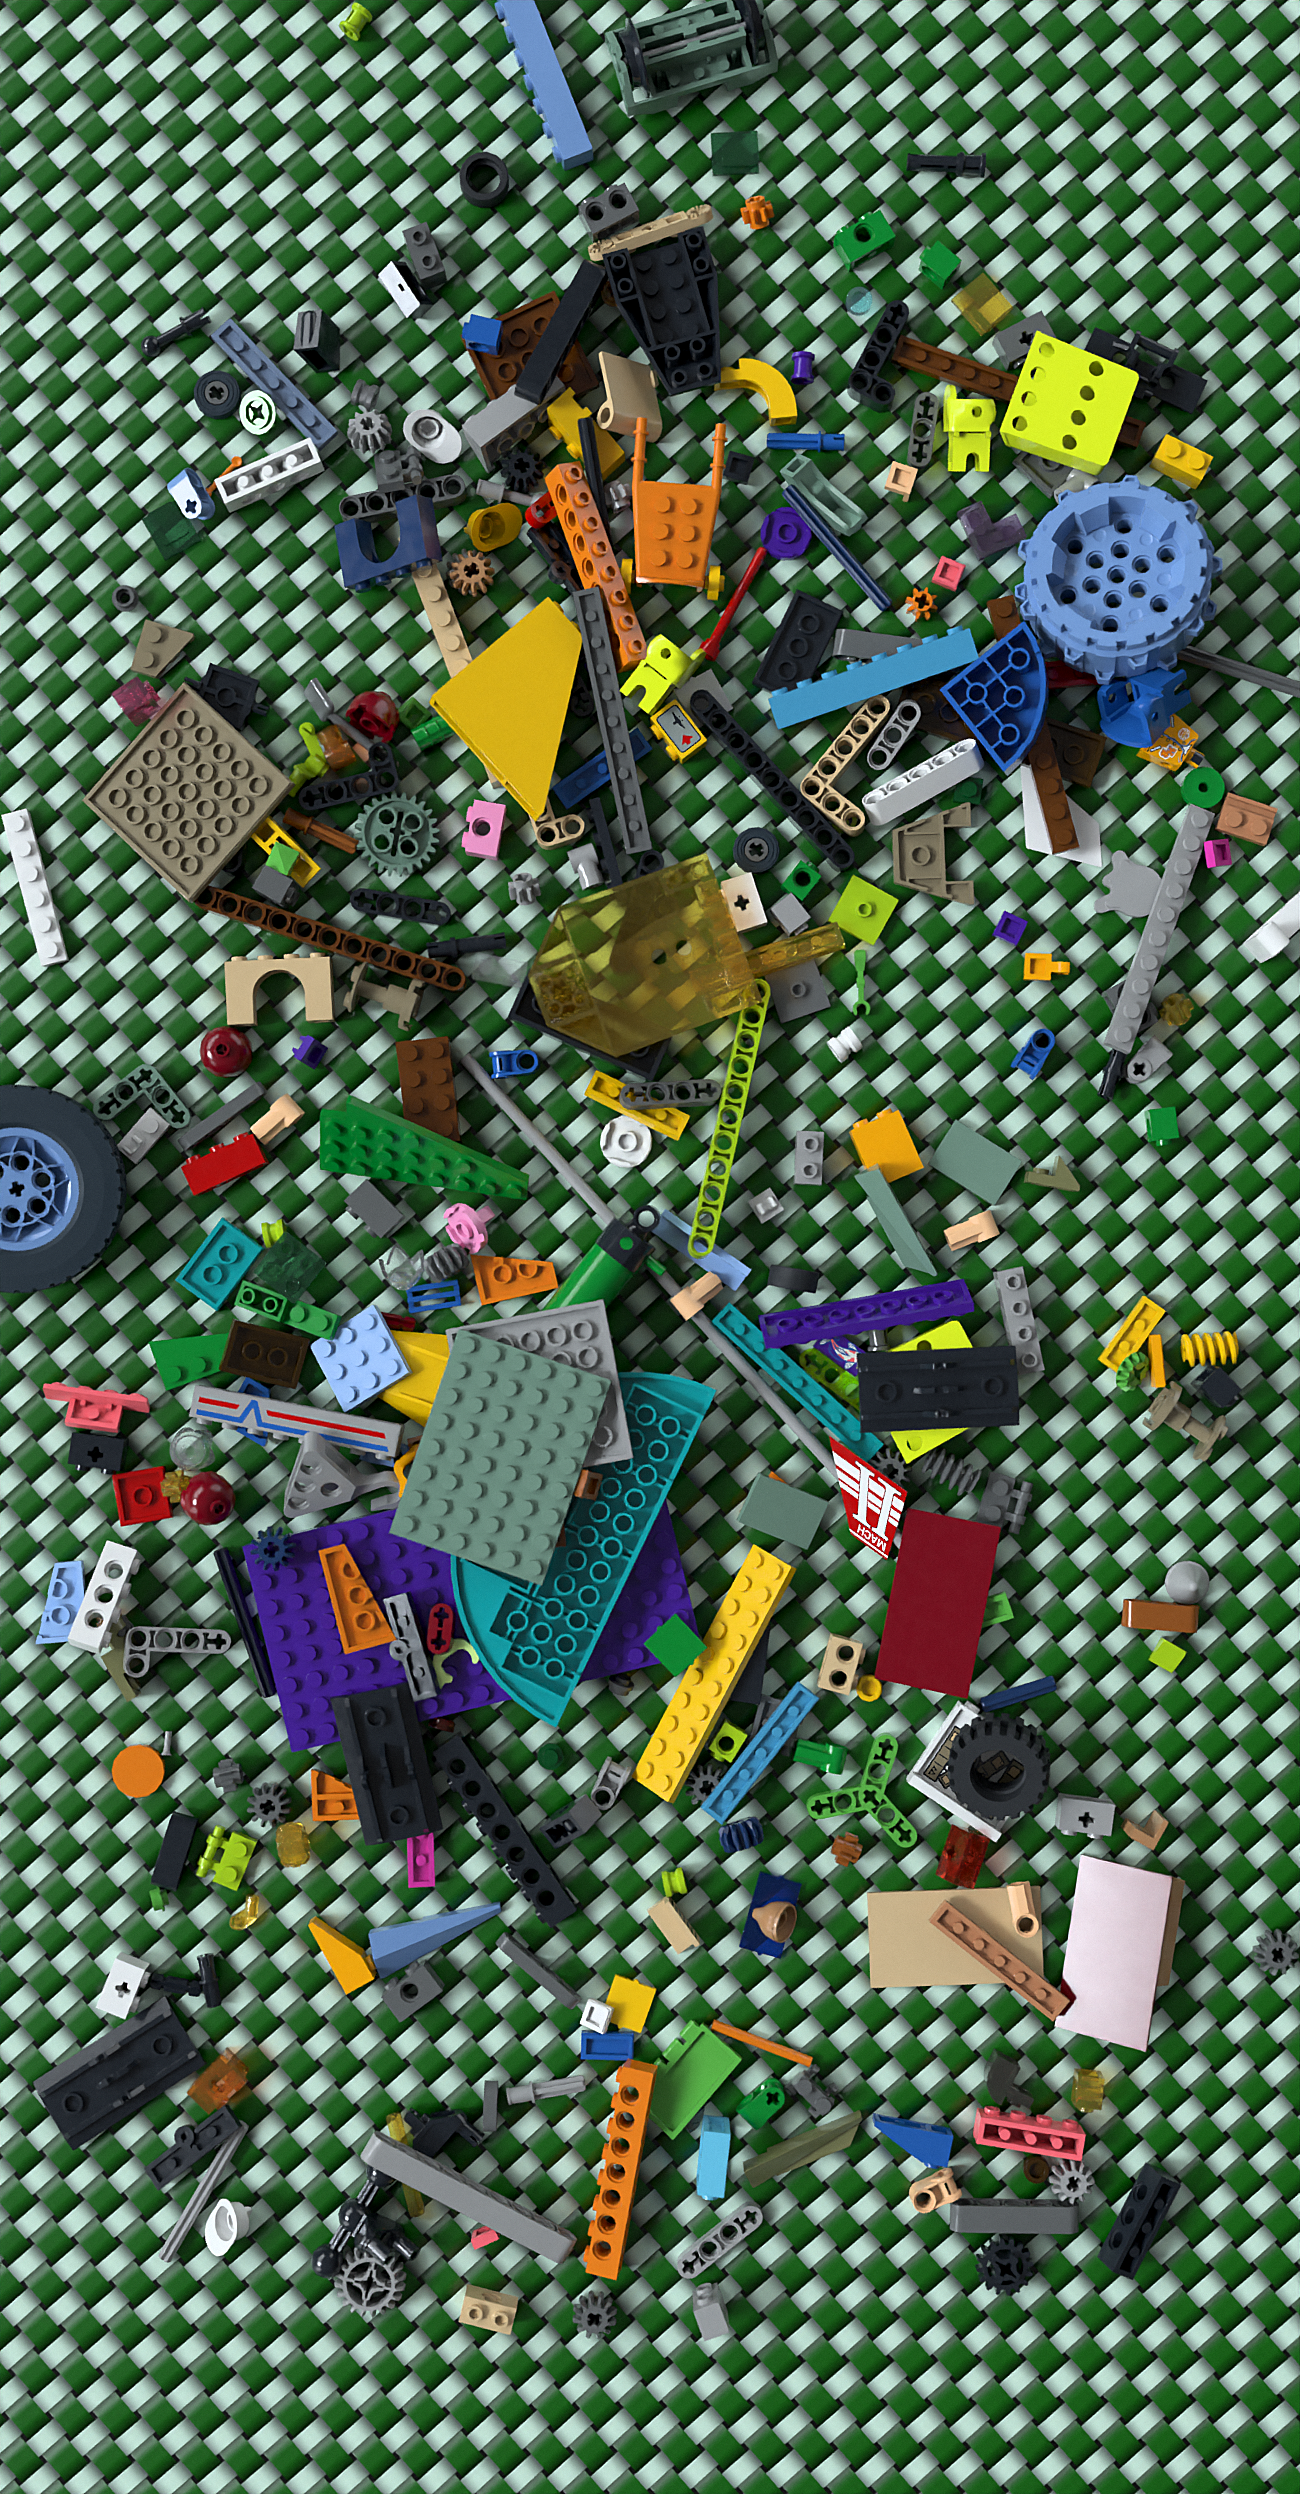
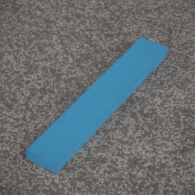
M797 1682L708 1796L701 1809L720 1824H723L820 1698L800 1682Z

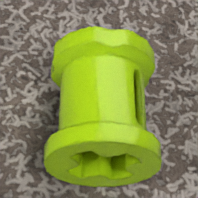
M353 3L351 6L352 11L345 21L340 22L339 28L349 38L358 41L360 31L367 22L370 23L372 15L359 3Z

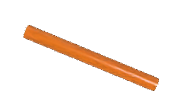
M715 2019L712 2023L711 2030L807 2067L811 2065L812 2056Z

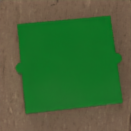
M676 1613L662 1626H657V1631L644 1642V1645L675 1677L689 1664L693 1665L694 1660L707 1648Z

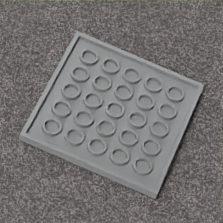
M604 1300L446 1329L450 1353L459 1329L612 1380L583 1467L633 1458Z

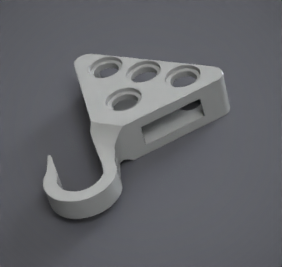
M311 1431L304 1435L285 1490L284 1515L289 1518L302 1516L351 1501L363 1493L385 1486L395 1487L400 1490V1483L393 1471H384L370 1475L361 1474L348 1459L319 1433ZM399 1491L371 1500V1511L398 1508L401 1500L398 1496Z

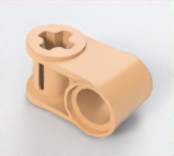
M951 2168L941 2169L933 2175L912 2184L909 2189V2196L917 2211L928 2213L940 2206L952 2203L962 2196L961 2189L957 2188L952 2177L953 2170ZM925 2192L929 2194L925 2201L920 2202L916 2200L920 2193Z

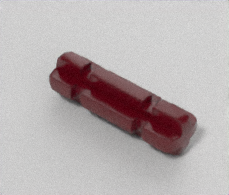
M381 1312L389 1328H403L404 1331H414L416 1325L415 1318L406 1316L402 1318L401 1315Z

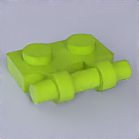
M216 1825L213 1833H210L206 1842L208 1845L204 1855H200L197 1862L199 1867L196 1875L205 1878L208 1870L212 1869L216 1871L213 1882L237 1891L258 1840L235 1830L232 1832L230 1839L224 1838L222 1836L226 1828ZM218 1847L225 1849L221 1861L213 1859Z

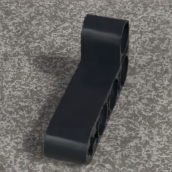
M894 300L886 307L850 374L847 385L849 397L879 413L889 411L895 397L893 385L880 378L879 375L907 323L909 308L906 303L900 300ZM899 314L900 316L897 317L893 327L891 325L892 317ZM885 335L890 339V342L881 343L878 337ZM873 358L877 360L878 365L869 366L865 360ZM856 381H862L863 383H865L866 387L863 389H857L856 387H854L853 383ZM884 393L889 397V400L880 401L876 395Z
M376 742L369 748L368 757L372 771L303 788L298 796L300 805L304 809L315 810L396 789L401 779L392 746L387 742ZM378 746H383L388 751V757L385 761H379L375 757L374 752ZM385 772H389L394 776L395 781L391 787H386L381 782V776ZM359 778L366 779L369 783V789L366 793H361L356 788V782ZM334 784L340 785L344 790L341 799H336L331 795V787ZM321 787H324V798L315 800L314 805L311 801L306 800L309 791L314 795L323 792Z

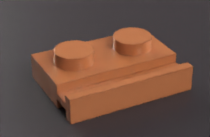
M1228 792L1225 796L1215 830L1265 846L1278 809Z

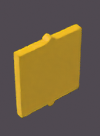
M615 1974L605 2004L614 2007L610 2022L618 2025L620 2029L625 2027L641 2033L656 1988L642 1984L638 1979L631 1980Z

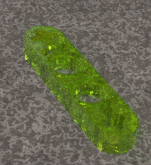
M808 1348L801 1352L799 1356L800 1366L860 1411L857 1405L859 1396L855 1399H850L845 1393L846 1387L850 1384L858 1385V1380L814 1348ZM815 1353L817 1355L815 1360L821 1365L823 1360L828 1362L822 1368L819 1376L815 1374V1371L818 1370L817 1367L812 1364L809 1367L805 1365L807 1362L804 1358L806 1354L811 1356ZM830 1368L837 1369L839 1372L838 1381L828 1383L824 1377L826 1370Z

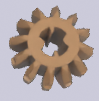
M469 550L467 553L468 558L459 554L458 559L460 563L452 562L451 566L455 571L450 573V578L456 580L453 584L455 589L462 587L463 595H467L469 590H471L473 597H477V589L486 593L487 588L484 584L493 585V579L489 576L494 575L495 570L489 567L491 565L490 558L483 560L482 552H478L476 557H473L472 550ZM475 569L477 571V575L473 574L472 577L469 578L467 572L472 573Z

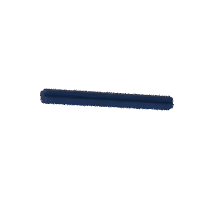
M793 484L789 485L783 491L782 496L879 610H886L892 604L891 598Z

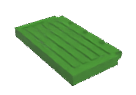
M692 2019L679 2033L686 2042L683 2043L676 2037L662 2053L669 2062L666 2063L659 2057L653 2064L658 2066L649 2118L672 2140L675 2139L742 2060V2057L704 2022L698 2025ZM633 2087L630 2093L634 2096H638V2090L635 2087Z

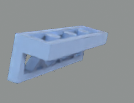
M665 1209L661 1214L659 1225L652 1232L707 1272L710 1271L716 1274L724 1284L736 1291L751 1269L716 1244H714L712 1251L706 1258H693L688 1252V1241L692 1227ZM698 1239L694 1241V1248L698 1252L707 1251V1244L705 1241Z

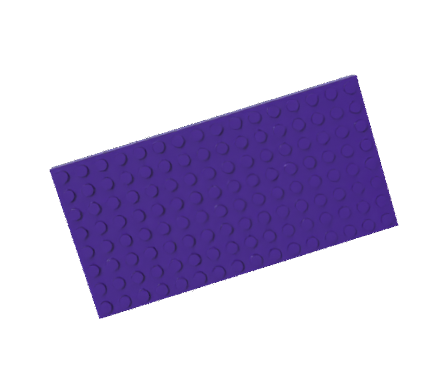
M666 1498L578 1683L661 1663L644 1645V1642L657 1631V1626H662L675 1613L700 1638ZM397 1508L291 1533L292 1537L287 1540V1543L295 1542L296 1547L288 1550L295 1553V1557L293 1559L286 1557L289 1561L287 1567L282 1566L279 1562L280 1569L278 1571L273 1570L272 1563L268 1570H263L265 1561L255 1564L254 1561L260 1556L259 1554L251 1555L250 1551L258 1548V1546L252 1543L243 1546L292 1752L341 1741L331 1697L360 1693L408 1681L402 1661H397L390 1655L389 1648L392 1642L348 1654L344 1653L318 1550L345 1544L391 1630V1623L383 1599L411 1591L426 1643L431 1609L441 1603L451 1606L456 1612L454 1639L463 1638L470 1643L461 1622L454 1597L451 1576V1554L389 1533ZM274 1542L267 1547L268 1552L273 1551L272 1555H275V1552L279 1550V1546H274ZM443 1609L442 1613H437V1618L441 1619L442 1628L444 1619L449 1618V1614L445 1612V1609ZM440 1631L439 1640L434 1641V1645L438 1646V1650H440L442 1645H446V1640L442 1639V1631ZM459 1649L442 1662V1668L448 1675L452 1676V1682L443 1685L441 1694L415 1701L414 1703L418 1721L420 1722L513 1698L495 1681L480 1659L474 1664L470 1653L465 1649ZM429 1650L430 1657H431V1660H432V1663H433V1658H434L435 1653H432V1652Z

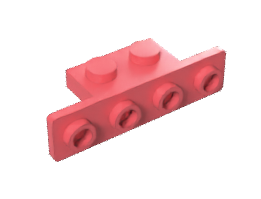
M59 1382L45 1383L43 1386L47 1399L69 1402L65 1418V1424L69 1427L118 1433L123 1410L145 1413L150 1411L148 1398L138 1393L125 1395L109 1389L97 1391L87 1386H79L78 1388L68 1387Z

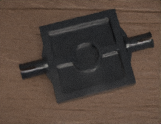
M212 663L209 664L206 675L200 682L188 677L184 678L186 684L237 730L243 731L247 718L252 712L265 717L268 716L267 712H269L270 707L256 702V694L260 686V681Z

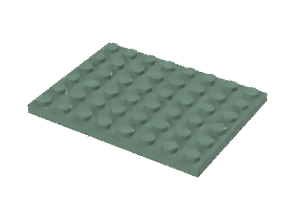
M459 1329L389 1533L543 1585L612 1380Z

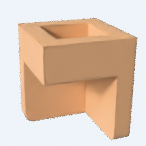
M893 461L884 489L904 495L902 501L907 502L918 469Z

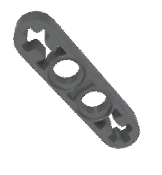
M712 1079L631 1083L623 1087L619 1095V1101L623 1108L627 1110L710 1106L719 1099L721 1087ZM706 1087H708L711 1092H715L713 1093L712 1097H708L707 1093H702L705 1091ZM679 1088L687 1089L690 1093V1098L686 1100L678 1098L676 1090ZM655 1089L660 1090L664 1093V1099L662 1101H655L651 1098L650 1092ZM644 1090L646 1091V1093H645V1100H646V1102L643 1101L644 1096H642V1093H643ZM629 1092H632L633 1096L642 1097H636L635 1101L631 1102L630 1098L626 1096Z
M260 1081L253 1084L178 1139V1143L185 1152L193 1149L262 1099L268 1091Z
M504 1932L496 1941V1945L501 1951L567 2008L573 2010L582 2000L580 1995L511 1934Z

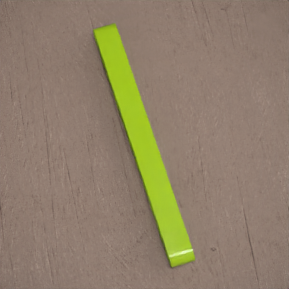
M755 979L749 983L742 1002L688 1241V1252L696 1259L706 1258L712 1251L770 997V986L762 979ZM751 989H761L764 997L760 999L753 997ZM747 1013H754L758 1017V1022L755 1024L749 1023L745 1015ZM740 1039H750L753 1047L749 1049L743 1048L740 1045ZM743 1063L747 1068V1072L744 1074L737 1073L734 1069V1064ZM730 1088L739 1089L741 1098H731L728 1090ZM725 1113L733 1114L736 1123L732 1125L726 1124L723 1121L722 1115ZM720 1138L727 1139L730 1143V1148L727 1150L720 1149L717 1146V1140ZM715 1163L721 1164L724 1167V1174L720 1176L715 1175L711 1170V1165ZM707 1189L716 1190L719 1195L718 1200H708L705 1191ZM702 1214L710 1215L713 1219L712 1226H703L700 1223L699 1217ZM698 1239L705 1241L707 1251H696L694 1241Z

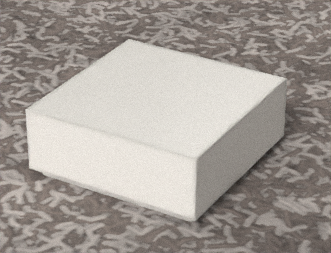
M591 1997L587 2001L580 2024L605 2034L614 2007Z

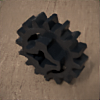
M999 2234L998 2241L996 2242L991 2237L988 2238L990 2245L987 2247L982 2244L980 2247L983 2254H976V2259L980 2263L976 2264L975 2268L980 2273L978 2275L980 2282L986 2281L985 2286L988 2291L994 2287L996 2295H999L1001 2290H1005L1007 2296H1010V2289L1013 2288L1019 2293L1020 2284L1028 2285L1025 2277L1033 2276L1032 2270L1029 2268L1034 2265L1032 2258H1029L1031 2255L1029 2249H1023L1024 2245L1021 2240L1014 2243L1012 2235H1009L1008 2239L1004 2240L1002 2235ZM1019 2256H1020V2258H1021V2268H1020V2270L1018 2269V2267H1017V2265H1016V2264L1018 2263V2261H1019V2260H1018ZM988 2260H989V2261L991 2262V2264L993 2265V2266L990 2268V2271H991L990 2273H988V2271H987Z

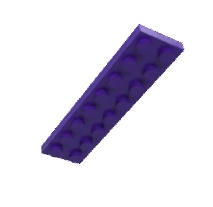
M964 1279L758 1315L765 1348L780 1349L785 1345L807 1344L812 1340H830L840 1335H858L868 1330H885L896 1325L908 1326L918 1321H936L941 1317L952 1315L963 1316L969 1312H974V1304Z

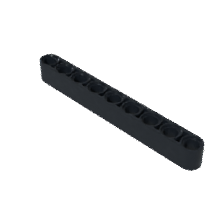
M703 689L695 691L690 698L692 714L835 871H847L852 866L855 857L852 848L712 694ZM702 698L707 700L709 705L701 710L696 708L694 702ZM715 718H722L725 720L726 726L722 729H717L712 725V721ZM733 737H739L743 740L744 744L740 748H733L729 741ZM752 756L758 757L761 760V765L753 768L748 765L747 759ZM772 775L778 779L779 784L775 787H770L766 785L764 779ZM785 795H792L796 799V804L786 806L782 802V798ZM809 814L813 817L814 823L809 826L803 825L800 822V816ZM821 833H826L831 837V843L822 845L818 842L817 836ZM840 852L845 853L849 858V862L843 865L839 864L835 860V855Z

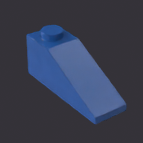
M873 2113L874 2126L920 2162L924 2163L925 2166L933 2169H939L940 2166L948 2167L953 2140L951 2128Z

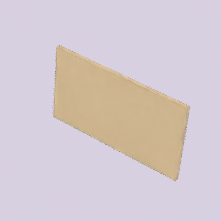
M1030 1886L1036 1919L1039 1923L1037 1933L1030 1938L1020 1936L1012 1924V1912L1007 1887L867 1892L870 1987L1005 1983L929 1922L930 1917L944 1900H947L1044 1978L1040 1886ZM1029 1917L1022 1918L1019 1922V1928L1028 1929L1032 1924V1919Z

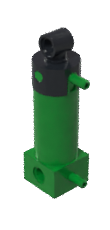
M652 1205L639 1207L628 1223L614 1216L595 1240V1244L540 1311L604 1300L605 1309H607L633 1275L637 1274L644 1264L659 1276H662L667 1268L651 1256L656 1248L647 1240L648 1235L660 1223L661 1216L657 1208ZM643 1211H649L653 1214L654 1222L652 1225L646 1226L640 1222V1214Z

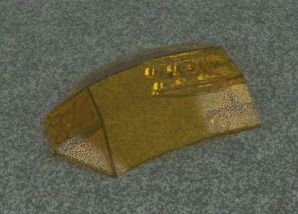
M707 853L558 906L528 974L548 1027L615 1057L763 1002ZM684 940L690 944L691 951L688 955H680L676 951V944L679 941ZM657 949L663 950L667 955L666 962L661 965L655 964L651 958L653 951Z

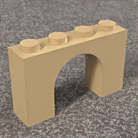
M310 953V958H300L299 954H285L284 959H273L272 955L257 956L258 960L247 961V957L240 956L232 957L230 962H224L227 1025L230 1027L257 1026L256 995L258 988L267 977L276 973L292 974L301 981L305 991L306 1021L308 1023L335 1022L333 960L330 957H326V953Z

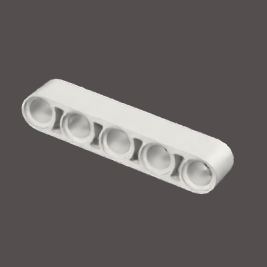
M974 739L960 741L866 794L862 799V803L871 823L876 826L883 825L981 770L985 763Z

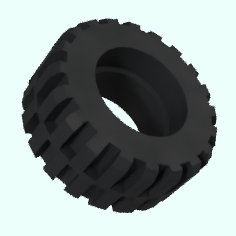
M988 1713L985 1719H981L979 1716L972 1719L971 1726L965 1724L960 1729V1733L955 1735L947 1769L951 1790L954 1793L957 1792L956 1799L961 1804L967 1803V1810L973 1814L978 1811L981 1813L982 1818L989 1819V1816H995L997 1821H1005L1006 1816H1010L1011 1819L1019 1818L1022 1811L1025 1814L1031 1812L1033 1805H1039L1042 1801L1043 1793L1047 1792L1050 1778L1049 1748H1046L1044 1737L1040 1734L1037 1736V1729L1032 1724L1024 1725L1025 1719L1017 1716L1014 1720L1009 1718L1010 1714L1002 1713L1001 1717H995L994 1713ZM1002 1750L1016 1756L1023 1764L1024 1772L1017 1779L1010 1782H993L983 1777L977 1771L974 1761L978 1756L987 1751Z

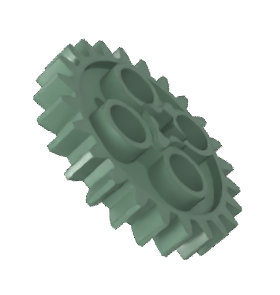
M392 791L391 799H388L382 793L381 802L372 798L373 807L364 805L367 815L358 814V819L363 823L355 824V829L361 832L355 834L354 839L362 841L357 845V850H365L361 857L362 860L371 858L369 862L370 868L375 864L379 865L378 873H381L386 868L388 869L389 877H391L393 870H397L399 877H402L403 870H407L409 875H412L414 866L418 870H422L421 861L427 864L430 863V858L427 854L435 855L436 850L431 845L439 844V840L433 836L438 835L440 829L432 827L437 824L438 820L436 818L429 819L433 810L424 811L425 801L417 805L415 803V795L409 801L406 799V792H403L401 798H397L395 791ZM402 812L403 819L396 856H391L394 839L393 833L395 832L398 813ZM383 814H389L393 817L394 821L390 824H383L379 817ZM409 819H414L419 823V827L417 829H409L405 822ZM379 839H384L388 842L389 847L380 850L374 843ZM405 844H409L414 847L415 852L406 855L400 848Z

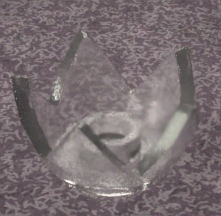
M394 1245L387 1263L383 1259H378L384 1278L398 1290L410 1289L421 1279L425 1271L423 1250H420L411 1259H408L399 1247Z
M183 1427L176 1433L170 1444L169 1453L171 1460L182 1471L187 1473H194L201 1468L211 1465L215 1461V1456L211 1449L212 1433L205 1430H193L190 1427ZM187 1446L194 1448L193 1455L190 1456L186 1453Z

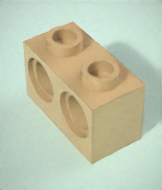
M830 1633L817 1680L818 1687L849 1695L851 1689L855 1690L859 1677L858 1674H855L857 1664L862 1665L866 1649L862 1648L863 1644L861 1641ZM841 1647H852V1655L849 1658H841L839 1656ZM837 1671H842L846 1674L845 1680L840 1684L832 1681V1675Z

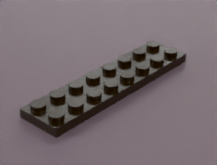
M927 677L903 686L897 707L902 701L912 699L921 708V716L913 729L956 744L965 739H974L979 751L990 755L940 691L947 684L946 682ZM907 705L902 709L901 713L904 718L912 719L916 716L917 711L913 706ZM1046 717L1062 780L1089 789L1107 737ZM1026 756L1020 765L1030 769Z

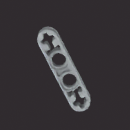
M753 2201L743 2203L684 2250L677 2259L679 2274L687 2279L696 2277L759 2227L763 2219L760 2205ZM749 2210L751 2213L756 2211V2219H746L743 2222L745 2228L742 2229L739 2221L742 2222L746 2218V2211ZM728 2225L735 2226L738 2230L733 2238H727L722 2233L723 2229ZM704 2243H715L717 2246L715 2253H704L702 2250ZM697 2250L700 2257L693 2262L694 2268L686 2267L684 2269V2260L693 2261L696 2258L695 2251Z

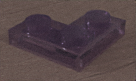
M982 501L957 512V517L978 562L1027 538L1016 513L992 524Z

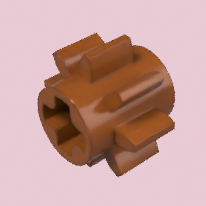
M847 1831L844 1837L837 1835L831 1848V1854L836 1855V1863L845 1867L848 1866L849 1861L856 1864L863 1845L857 1843L859 1840L858 1836Z

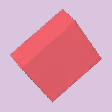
M942 556L931 582L955 592L966 565Z
M487 2226L474 2230L471 2238L474 2250L498 2240L500 2233Z

